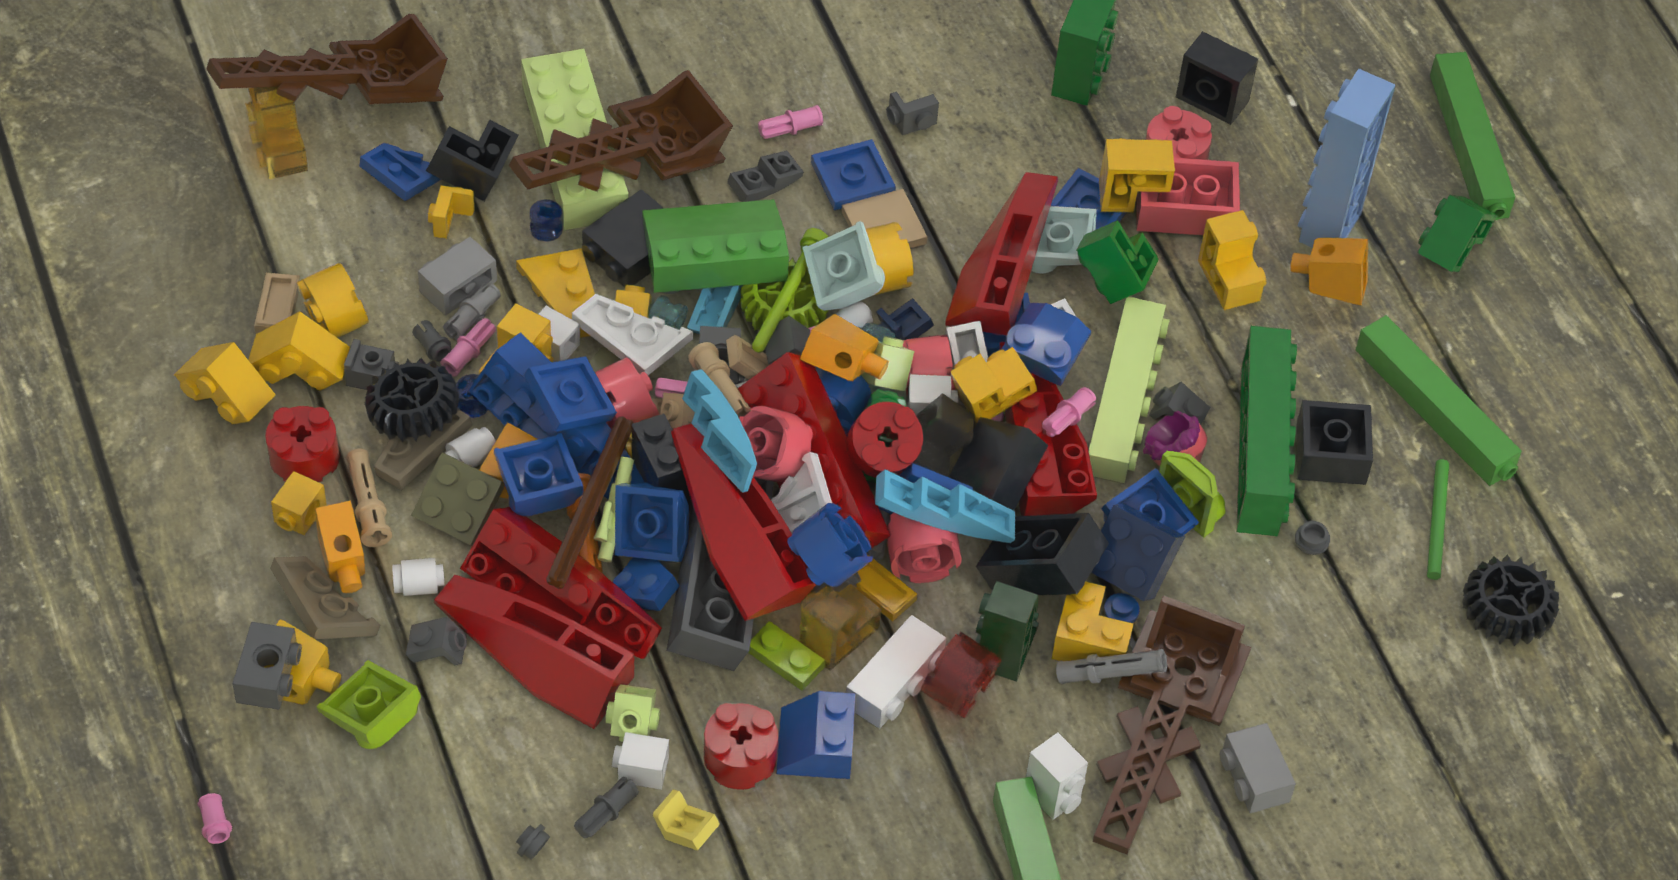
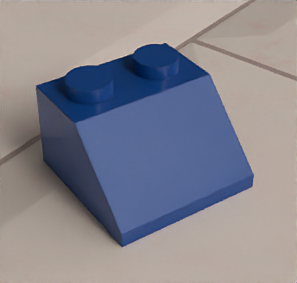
M817 691L781 707L776 774L850 779L856 693Z

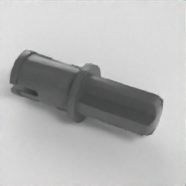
M627 777L620 778L603 796L598 795L594 799V805L575 822V830L579 832L581 837L588 838L592 837L609 820H616L619 816L618 812L638 795L637 786L633 781H628Z

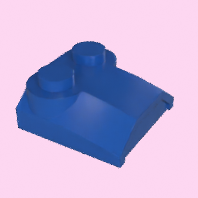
M1030 303L1018 323L1008 331L1007 339L1002 349L1006 351L1013 347L1030 373L1061 386L1090 337L1091 330L1078 317L1048 303Z
M562 433L518 445L494 449V455L509 495V506L516 514L532 516L572 505L583 495L582 481Z
M1157 468L1132 484L1101 508L1104 512V522L1113 505L1125 503L1183 535L1199 523Z
M645 482L616 485L615 555L681 562L689 536V505L683 491L654 487Z

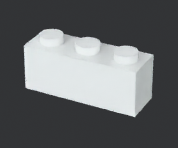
M911 615L847 686L846 693H856L855 713L879 729L888 719L893 721L900 714L904 701L910 694L912 696L917 695L925 683V677L931 671L937 672L945 662L947 654L944 653L946 637Z

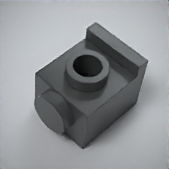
M353 339L344 363L346 386L367 390L366 387L372 385V377L381 376L382 368L390 370L393 368L394 362L399 365V362L395 361L394 351L363 345L360 340Z

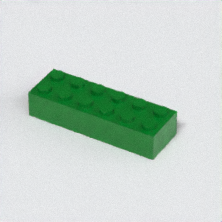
M1250 326L1241 364L1236 532L1278 536L1281 523L1288 522L1289 503L1292 504L1294 500L1295 483L1290 482V475L1294 473L1295 454H1290V447L1294 446L1296 427L1291 426V419L1295 417L1296 398H1291V391H1295L1297 372L1292 371L1291 364H1295L1297 344L1291 343V329Z

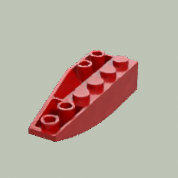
M1025 172L962 268L946 317V326L952 327L980 321L982 332L1006 336L1008 331L1015 326L1056 190L1058 176Z
M1005 342L999 343V350L1002 349ZM1030 373L1035 380L1037 391L1005 410L1006 423L1029 428L1048 444L1043 457L1019 500L1021 516L1073 514L1097 499L1087 442L1077 424L1069 425L1060 434L1053 437L1046 435V430L1042 428V423L1057 410L1058 403L1064 399L1056 384Z
M691 423L673 428L671 435L710 560L743 619L747 621L800 603L816 584L808 577L806 572L808 566L801 556L796 555L789 547L787 539L792 536V533L766 492L753 477L748 491L742 493L701 448L704 436Z
M510 507L492 510L461 565V570L476 581L514 593L547 607L634 653L635 657L640 659L646 658L663 628L635 601L579 554L565 586L558 589L555 586L549 585L546 578L562 541L527 516L516 514Z
M454 575L434 599V604L533 696L592 729H595L606 715L608 702H614L615 693L620 684L629 685L634 678V653L581 624L514 593L483 582Z

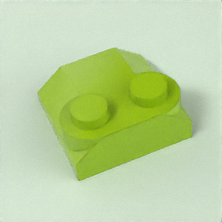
M1166 451L1162 455L1159 472L1198 520V525L1193 529L1204 538L1214 530L1215 522L1221 519L1226 512L1225 500L1217 491L1215 475L1190 454Z
M367 660L356 673L316 707L318 712L353 734L359 746L365 749H374L388 742L416 715L421 695L417 686Z

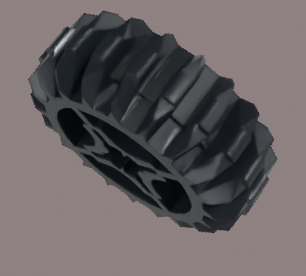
M422 357L416 363H412L408 358L405 364L398 365L394 362L392 369L382 368L381 376H373L372 385L366 387L367 392L364 403L368 419L372 426H375L379 434L385 433L389 440L396 436L402 442L408 437H412L416 442L418 437L422 435L430 438L432 431L442 432L443 424L452 423L453 415L458 413L459 392L455 379L452 377V374H449L445 366H438L434 360L427 364Z
M1508 554L1502 559V562L1493 556L1488 563L1482 561L1477 569L1469 574L1467 583H1465L1462 603L1463 608L1467 609V620H1475V630L1485 629L1486 639L1494 635L1498 637L1499 644L1504 642L1505 639H1510L1513 646H1515L1521 639L1528 645L1534 637L1540 639L1545 634V631H1548L1553 626L1554 618H1556L1559 611V593L1554 591L1555 581L1546 580L1547 570L1536 571L1535 562L1529 566L1524 564L1522 556L1516 562L1512 561ZM1493 587L1495 590L1493 594L1486 597L1485 590ZM1535 604L1537 610L1529 614L1527 611L1529 605Z

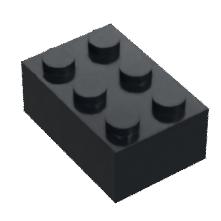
M1089 513L1015 516V540L1011 543L993 540L977 563L976 568L991 590H993L996 581L1037 595L1078 594L1093 568L1100 561V557L1109 545V542Z

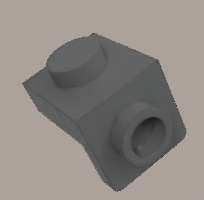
M896 91L890 93L889 106L886 108V113L890 123L896 125L903 136L937 124L939 102L934 94L904 103Z
M1179 382L1170 388L1163 387L1153 398L1155 405L1149 416L1155 420L1164 414L1166 416H1173L1175 411H1180L1191 417H1198L1201 425L1211 407L1184 383Z
M448 617L411 625L406 656L413 663L444 656L454 666L459 665L463 661L467 636Z

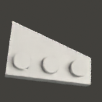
M598 294L592 296L572 312V320L579 323L581 329L618 358H629L638 373L645 372L647 375L651 374L693 340V331L681 327L678 330L667 326L663 319L655 316L649 319L634 313L632 307Z

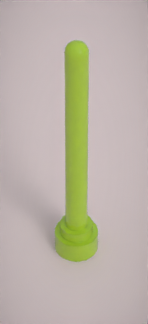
M809 228L805 231L800 241L802 253L752 343V349L755 352L761 353L766 348L808 270L802 247L810 246L827 238L828 235L822 230Z

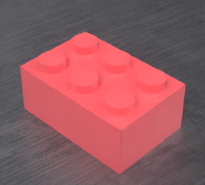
M1174 158L1175 172L1171 192L1138 191L1136 197L1137 231L1203 235L1206 219L1240 211L1239 162Z

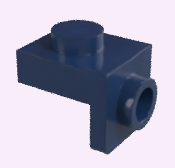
M913 298L890 315L883 308L876 311L881 322L877 327L883 337L887 336L900 340L914 339L934 326L932 319Z

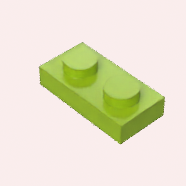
M770 621L751 639L748 653L801 691L825 668V659Z

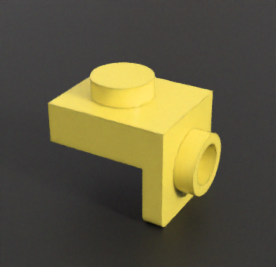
M672 790L653 812V817L665 840L697 851L720 825L715 814L687 805L682 793L677 790Z

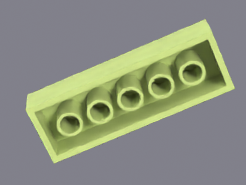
M585 49L521 59L522 86L541 149L549 147L551 134L554 129L576 138L588 136L593 118L607 123ZM608 146V149L615 151L614 148ZM551 159V161L559 163L564 166L567 165L564 162L558 161L556 159ZM603 168L600 187L597 192L578 185L580 175L551 183L564 230L589 226L628 199V190L623 175Z

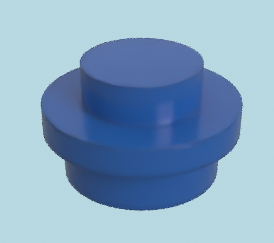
M1117 593L1111 595L1105 602V617L1134 623L1139 616V604L1135 598L1128 594Z

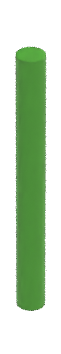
M1444 459L1437 460L1435 463L1427 577L1432 580L1440 579L1442 570L1449 462Z

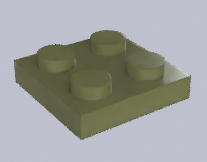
M442 452L411 516L473 546L494 509L505 484Z

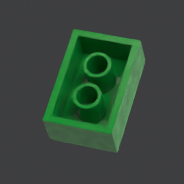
M1073 0L1060 30L1051 96L1088 106L1092 94L1098 95L1103 77L1100 75L1102 72L1107 73L1112 59V55L1107 54V51H1111L1115 39V33L1111 32V29L1114 30L1119 16V11L1114 10L1116 0Z

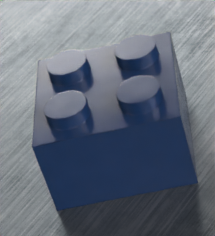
M1125 503L1113 505L1101 529L1109 545L1091 573L1142 601L1154 599L1186 536Z

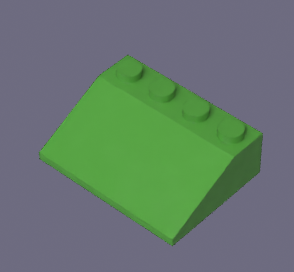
M774 199L642 210L654 293L783 282L788 278L789 252L785 229Z

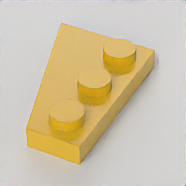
M581 248L516 260V269L522 276H526L537 296H541L550 308L572 319L573 311L595 295ZM580 328V338L590 336Z

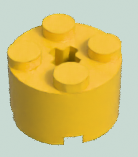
M897 222L866 228L876 264L883 269L885 274L884 285L875 295L908 288L912 285V282L907 281V277L914 274L912 255L907 238L900 240L897 231H901L902 228Z
M341 263L332 265L296 282L303 299H309L304 302V306L311 320H316L317 324L335 337L344 336L369 323L361 300H358L354 291L356 289Z

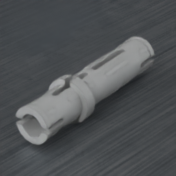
M1163 649L1105 657L1091 654L1087 656V659L1058 661L1056 673L1060 684L1090 680L1091 683H1100L1105 678L1156 672L1164 673L1167 670V658Z

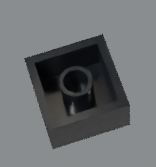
M1202 31L1183 55L1176 98L1231 125L1250 100L1258 58Z
M1302 400L1296 423L1297 480L1366 485L1373 463L1371 405Z

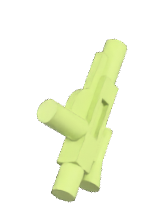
M628 457L620 458L615 483H612L609 499L605 502L602 519L593 538L601 542L598 560L603 562H612L615 548L616 485L631 483L634 460Z

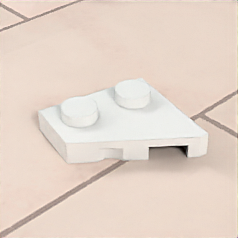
M806 453L802 458L805 463L794 477L788 476L782 484L779 494L771 499L791 533H793L797 526L827 503H832L817 453Z

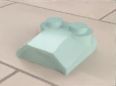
M1050 206L1031 271L1043 274L1053 271L1057 266L1082 265L1078 259L1076 249L1085 234L1096 230L1097 209Z
M861 221L810 246L802 247L817 307L824 311L848 307L875 295L884 285V271L876 264L864 223Z

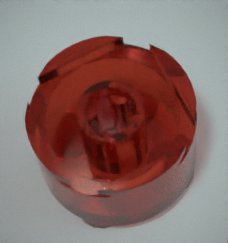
M960 631L959 635L956 634L934 663L936 665L933 671L935 676L933 677L928 674L920 691L955 715L965 719L977 702L975 698L979 692L985 693L996 677L994 673L1001 664L1002 659Z

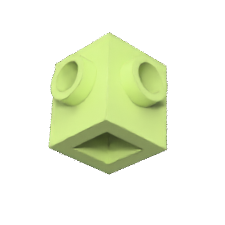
M620 684L615 693L614 702H608L606 711V723L611 724V736H618L619 741L623 742L625 732L649 736L651 730L657 731L660 709L654 708L656 689Z

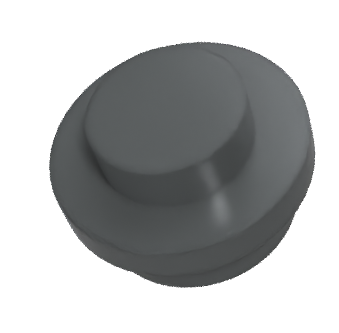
M1308 521L1297 529L1295 543L1304 553L1311 555L1321 554L1329 547L1330 534L1322 523Z
M542 824L536 829L529 825L516 841L521 846L517 851L518 855L521 857L526 855L532 860L547 843L550 836L544 832L545 827Z

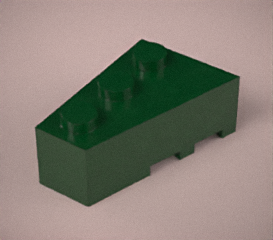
M996 581L991 594H984L978 612L981 614L976 627L978 636L973 647V653L978 654L977 669L1017 682L1039 627V622H1037L1039 613H1037V594Z

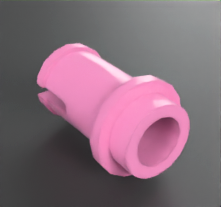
M215 793L206 794L197 803L204 824L201 832L209 843L219 844L230 837L232 825L230 821L226 820L222 797Z

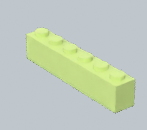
M1133 297L1126 298L1088 451L1094 477L1125 483L1128 470L1135 471L1139 451L1133 450L1134 443L1141 444L1145 424L1139 423L1140 416L1146 418L1148 416L1151 397H1146L1145 395L1147 390H1154L1158 371L1152 370L1153 364L1160 365L1164 345L1158 344L1159 338L1166 339L1170 319L1164 318L1165 304Z

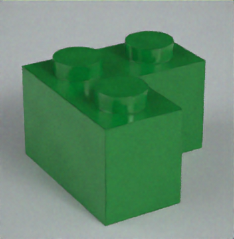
M1449 195L1448 199L1443 198L1438 204L1434 213L1437 218L1432 227H1427L1420 236L1418 244L1421 247L1417 253L1450 272H1459L1474 244L1483 243L1498 215L1464 196Z
M1118 220L1085 234L1076 249L1080 263L1083 267L1088 268L1095 280L1097 290L1100 294L1105 295L1110 304L1143 291L1159 260L1143 232L1129 238Z

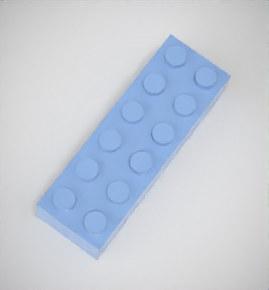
M1358 69L1351 80L1345 79L1338 94L1339 100L1337 102L1333 100L1330 102L1324 115V119L1328 120V123L1325 124L1319 136V142L1323 144L1319 147L1313 161L1317 166L1314 168L1308 181V185L1312 186V188L1308 191L1303 202V206L1307 207V209L1304 210L1298 223V227L1302 228L1299 238L1300 243L1313 248L1314 240L1317 238H1347L1361 216L1395 84Z

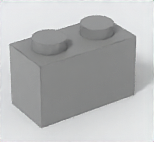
M468 237L461 243L454 244L446 253L433 261L427 262L418 270L419 291L446 316L458 308L464 299L473 296L484 282H489L490 286L491 283L493 284L497 281L496 260L474 239Z
M1265 723L1226 734L1223 749L1220 751L1221 763L1226 771L1230 770L1234 779L1236 796L1239 801L1245 802L1249 813L1289 803L1296 783L1268 724Z

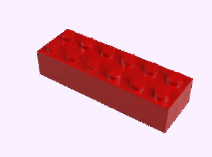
M786 352L737 389L750 408L765 406L797 415L805 424L810 426L813 432L810 452L818 454L832 503L842 508L837 513L844 519L850 515L865 533L871 548H874L891 536L878 505L875 504V498L862 470L850 459L847 449V436L815 366L800 360L801 355ZM777 482L779 488L781 489V486L784 482Z

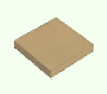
M904 189L842 205V214L849 227L856 225L859 221L864 223L865 229L897 222L902 228L901 231H897L900 240L907 238L910 248L927 244V235Z

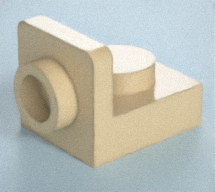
M663 393L661 414H665L670 426L677 428L692 423L695 412L683 401L684 394Z

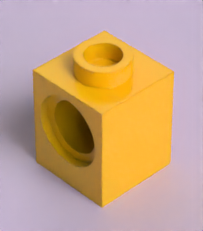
M293 471L271 501L274 522L286 531L293 530L305 536L316 520L315 508L327 505L324 485Z

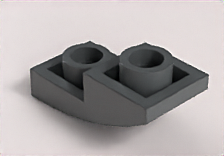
M786 150L760 157L757 167L730 173L727 183L742 202L756 201L794 183L803 176L804 171Z

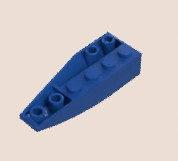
M520 332L494 352L469 391L504 426L507 423L512 424L537 439L562 433L577 472L592 476L611 433V428L606 422L554 432L524 377V373L529 367L552 362ZM624 449L621 457L630 458V456ZM619 462L604 495L607 499H609L612 483H615ZM633 464L630 484L644 482L635 464Z

